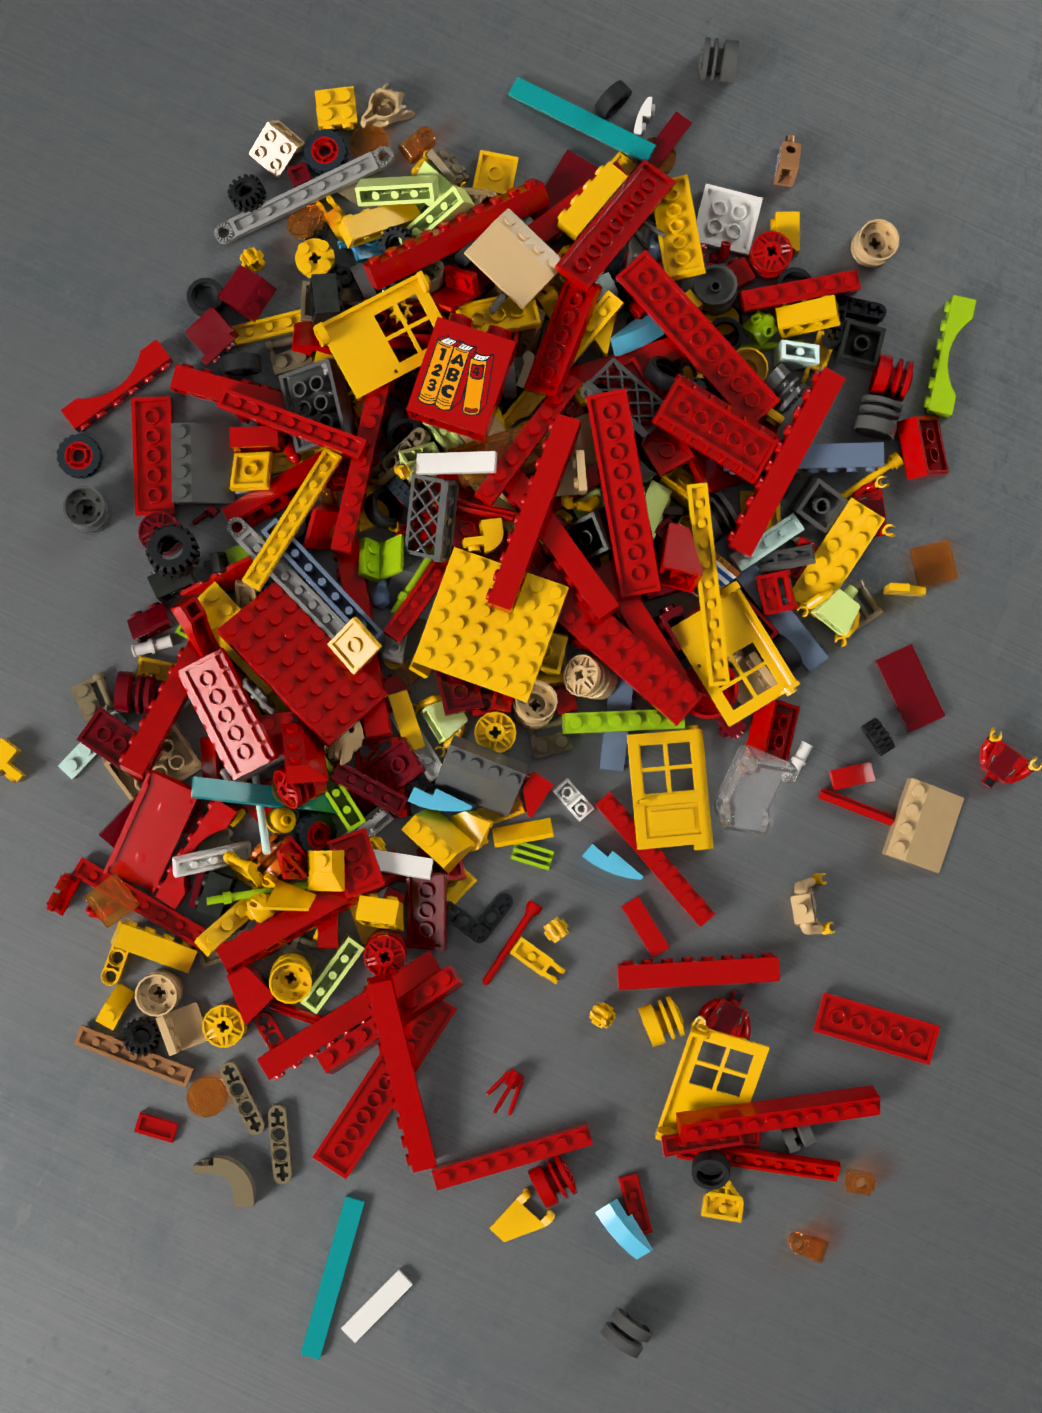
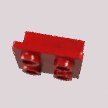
M447 265L443 268L446 287L432 294L431 297L436 307L449 312L458 310L459 307L472 302L474 298L480 295L477 273Z

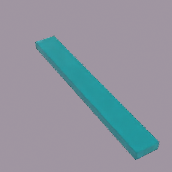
M519 77L516 78L508 93L509 97L641 162L644 159L649 161L656 148L655 144Z
M195 776L192 778L191 798L272 808L285 807L291 810L338 815L325 794L314 800H308L306 804L296 809H292L283 802L275 786Z
M345 1196L301 1349V1355L320 1360L364 1207V1200Z

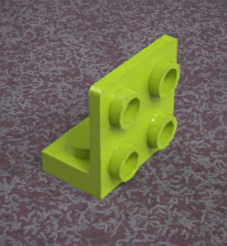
M399 534L381 543L367 537L361 538L358 575L377 583L402 572L405 536Z

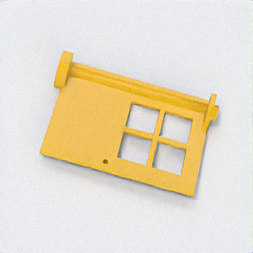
M422 270L416 275L313 327L321 347L328 345L356 399L421 366L426 349L421 350L411 329L427 320H430L434 328L437 317L442 318L429 294L431 281L426 274H423ZM416 294L427 316L408 325L397 304ZM393 306L404 328L385 337L374 316ZM407 332L418 353L399 363L388 341Z
M737 580L720 590L727 657H729L740 675L730 681V685H724L720 688L719 686L709 687L701 611L671 628L683 653L729 727L781 695L786 694L788 697L796 692V686L800 685L746 600ZM753 642L764 661L743 673L732 654ZM767 665L778 684L757 696L746 677ZM743 680L753 699L733 710L722 691Z
M698 725L686 726V730L627 735L637 850L694 845V850L714 849L703 729H698ZM690 742L692 764L669 766L667 744ZM663 744L665 766L642 768L640 746ZM692 768L694 790L672 792L670 770ZM665 770L667 792L645 794L643 772Z
M702 1024L692 1026L655 1133V1139L661 1141V1136L677 1134L676 1112L751 1102L769 1051V1046L708 1029L707 1026ZM703 1041L726 1047L720 1066L697 1059ZM730 1049L753 1055L747 1074L724 1067ZM695 1064L718 1070L712 1089L689 1082ZM722 1072L745 1078L739 1097L716 1090Z

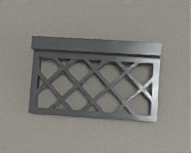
M613 357L590 381L588 380L583 385L580 395L586 399V396L619 390L610 389L609 380H620V389H624L623 380L632 381L634 389H627V392L635 393V402H629L630 406H636L637 415H632L636 443L641 446L658 426L651 422V427L646 430L641 425L640 419L652 420L655 416L653 406H661L663 400ZM613 365L619 370V376H609L608 369ZM597 380H606V389H599L594 383ZM638 393L647 394L649 402H639ZM639 406H650L651 415H640Z
M412 473L404 553L433 559V561L439 563L450 560L453 547L459 480H448ZM418 479H422L426 485L422 491L418 488ZM436 483H441V491L437 495L433 486ZM428 490L434 498L429 503L423 496ZM418 499L424 505L420 511L416 508V501ZM435 502L439 506V510L436 515L430 507ZM426 510L432 518L427 523L421 516ZM416 519L422 525L418 531L413 526ZM433 522L437 526L436 533L434 535L428 527ZM424 530L429 537L425 543L419 536ZM413 539H416L420 545L417 550L411 549ZM431 542L435 546L434 554H430L426 547Z

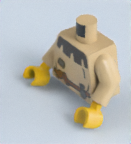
M814 873L812 877L796 882L790 896L795 925L799 926L802 932L807 935L835 933V931L830 929V925L834 924V922L819 924L814 895V885L827 884V881H822V876L826 875L825 873Z

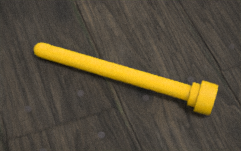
M893 452L888 456L884 467L878 468V471L871 472L841 493V495L848 499L862 485L874 481L890 469H898L904 465L903 460L897 452Z

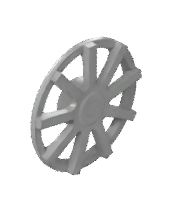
M244 678L241 681L244 684L243 688L252 694L250 697L256 699L263 710L266 708L271 715L276 712L277 709L274 703L259 686L248 678Z

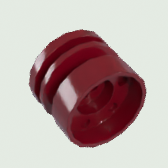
M162 511L152 512L145 516L140 523L138 529L139 539L147 549L145 545L146 542H150L149 535L155 534L153 530L156 528L158 530L162 529L161 525L164 524L166 527H169V523H174L176 527L178 524H182L169 513ZM179 543L170 544L165 548L163 557H171L177 554L183 545Z
M119 671L114 690L115 711L131 713L135 705L137 714H142L144 710V713L148 715L150 711L148 707L151 701L157 699L155 674L148 673L146 677L145 673H140L136 681L134 672Z

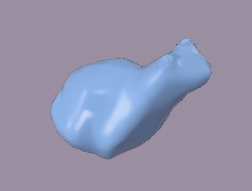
M653 233L647 238L648 253L658 261L661 256L659 238L657 233Z
M381 580L373 588V591L370 592L371 604L378 609H383L390 603V594L385 580Z

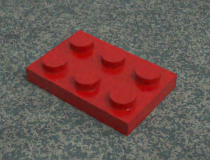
M366 828L327 841L330 850H344V893L346 899H351L386 886Z

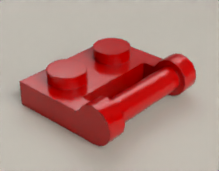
M790 569L755 577L764 616L799 609L794 597ZM778 578L783 580L788 605H783Z

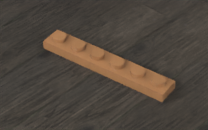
M83 1024L80 1026L74 1041V1045L187 1088L194 1068L155 1052L152 1054L149 1052L145 1057L144 1054H140V1057H137L136 1053L132 1055L130 1050L127 1051L125 1049L123 1040Z

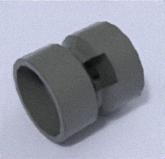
M810 1125L780 1129L790 1154L800 1151L801 1146L807 1148L817 1144Z

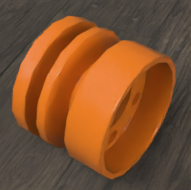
M277 833L269 836L270 854H263L260 842L246 861L255 862L258 860L257 870L263 866L266 868L262 873L263 876L269 872L279 879L282 873L276 851L283 840L275 844L280 837Z

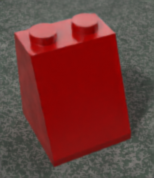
M670 523L660 540L657 556L661 585L692 593L703 575L690 528L678 523Z
M252 964L226 976L242 1020L246 1025L275 998L270 991L269 981Z

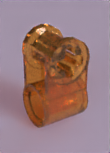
M423 126L399 145L398 150L410 164L417 162L423 156L425 150H429L435 145L436 139L432 129ZM423 136L429 137V140L423 139Z
M800 1232L791 1233L787 1241L794 1253L823 1263L829 1242ZM801 1240L802 1244H798L796 1247L794 1243Z

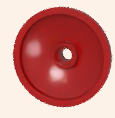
M690 665L685 671L696 689L704 695L691 709L690 713L703 719L721 717V713ZM728 666L729 679L732 681L737 677ZM738 682L722 691L731 707L735 705L738 698Z

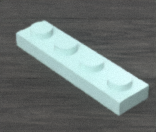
M792 513L763 533L751 557L746 558L734 552L729 556V559L741 573L805 529L795 514Z
M113 711L110 713L125 724L129 722L119 712ZM79 743L58 767L74 780L98 754L82 743Z

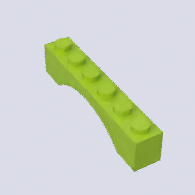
M953 295L949 300H946L944 306L946 317L942 319L940 325L942 336L938 338L936 344L938 355L937 358L934 357L932 369H934L933 377L930 376L927 388H930L929 396L926 395L923 405L926 408L925 414L948 419L953 413L956 394L951 386L948 374L949 352L959 331L973 319L977 301L975 299Z
M657 709L562 714L563 735L619 731L680 730L685 728V717L678 726H675Z

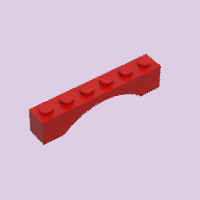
M856 269L744 290L737 297L740 312L743 315L804 300L818 299L826 295L855 294L861 287Z
M156 339L140 351L133 371L120 386L98 397L76 398L61 409V412L78 433L84 432L92 426L91 423L95 420L103 419L111 408L119 407L126 397L138 393L142 385H147L154 381L157 374L169 370L173 360Z
M196 596L186 597L170 608L201 658L221 649L210 628L207 613ZM234 667L240 681H242L245 677ZM246 690L251 702L256 701V699L250 697L252 694Z
M211 800L207 806L209 811L206 815L203 814L197 822L199 827L196 831L193 830L187 838L189 843L186 848L183 846L177 856L196 852L204 839L209 835L228 828L242 808L235 803ZM172 863L166 872L169 875L158 884L156 889L159 891L155 897L175 910L186 898L191 890L190 875L174 877Z

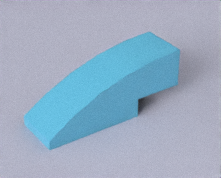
M647 315L642 320H633L612 336L610 341L614 355L620 356L651 343L665 333Z
M414 787L408 799V802L417 806L438 811H465L472 808L471 805L438 789L435 790L432 796Z
M591 844L582 854V857L593 865L614 875L638 880L643 878L639 872L614 851H611L606 856L596 846Z
M618 1199L595 1212L611 1236L635 1259H639L653 1250L633 1215L627 1216Z

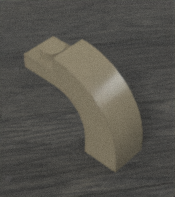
M216 1154L213 1157V1162H211V1159H199V1162L193 1165V1174H218L230 1182L233 1189V1207H254L256 1204L254 1180L248 1169L238 1160L226 1155Z

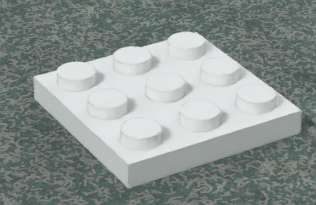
M706 184L696 219L700 243L708 247L720 249L721 242L728 241L731 243L729 252L748 257L763 198Z

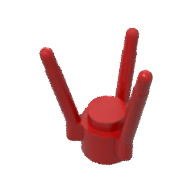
M512 1068L509 1072L505 1071L503 1076L486 1092V1095H490L504 1081L508 1086L494 1108V1114L497 1113L510 1090H515L516 1088L508 1111V1115H511L520 1090L524 1085L523 1079L525 1077Z

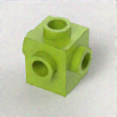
M761 311L755 313L742 326L749 339L760 346L766 343L778 331L774 324L776 321L769 313L764 314Z

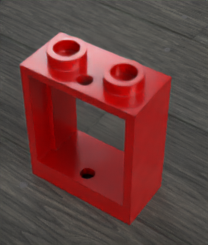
M229 427L230 448L234 453L265 451L276 453L283 452V447L286 446V436L283 435V432L271 427Z

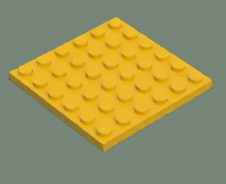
M454 547L413 662L528 703L569 587L527 573L513 614L489 607L486 595L489 588H493L495 583L493 581L496 569H500L502 563Z

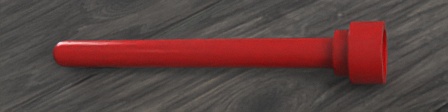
M529 899L525 906V915L483 978L482 983L484 985L490 984L532 917L540 914L543 909L540 905Z

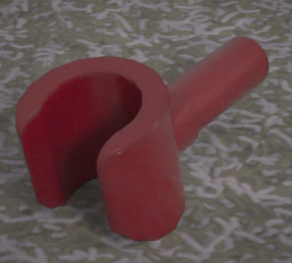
M208 506L192 523L196 525L207 516L214 519L220 511L215 506Z

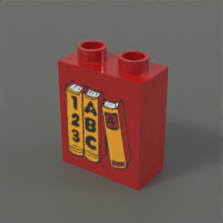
M450 313L448 320L437 317L406 409L410 419L486 443L517 353L516 342L510 340L512 333L509 330L499 326L489 325L487 332L472 328L473 320L462 314Z

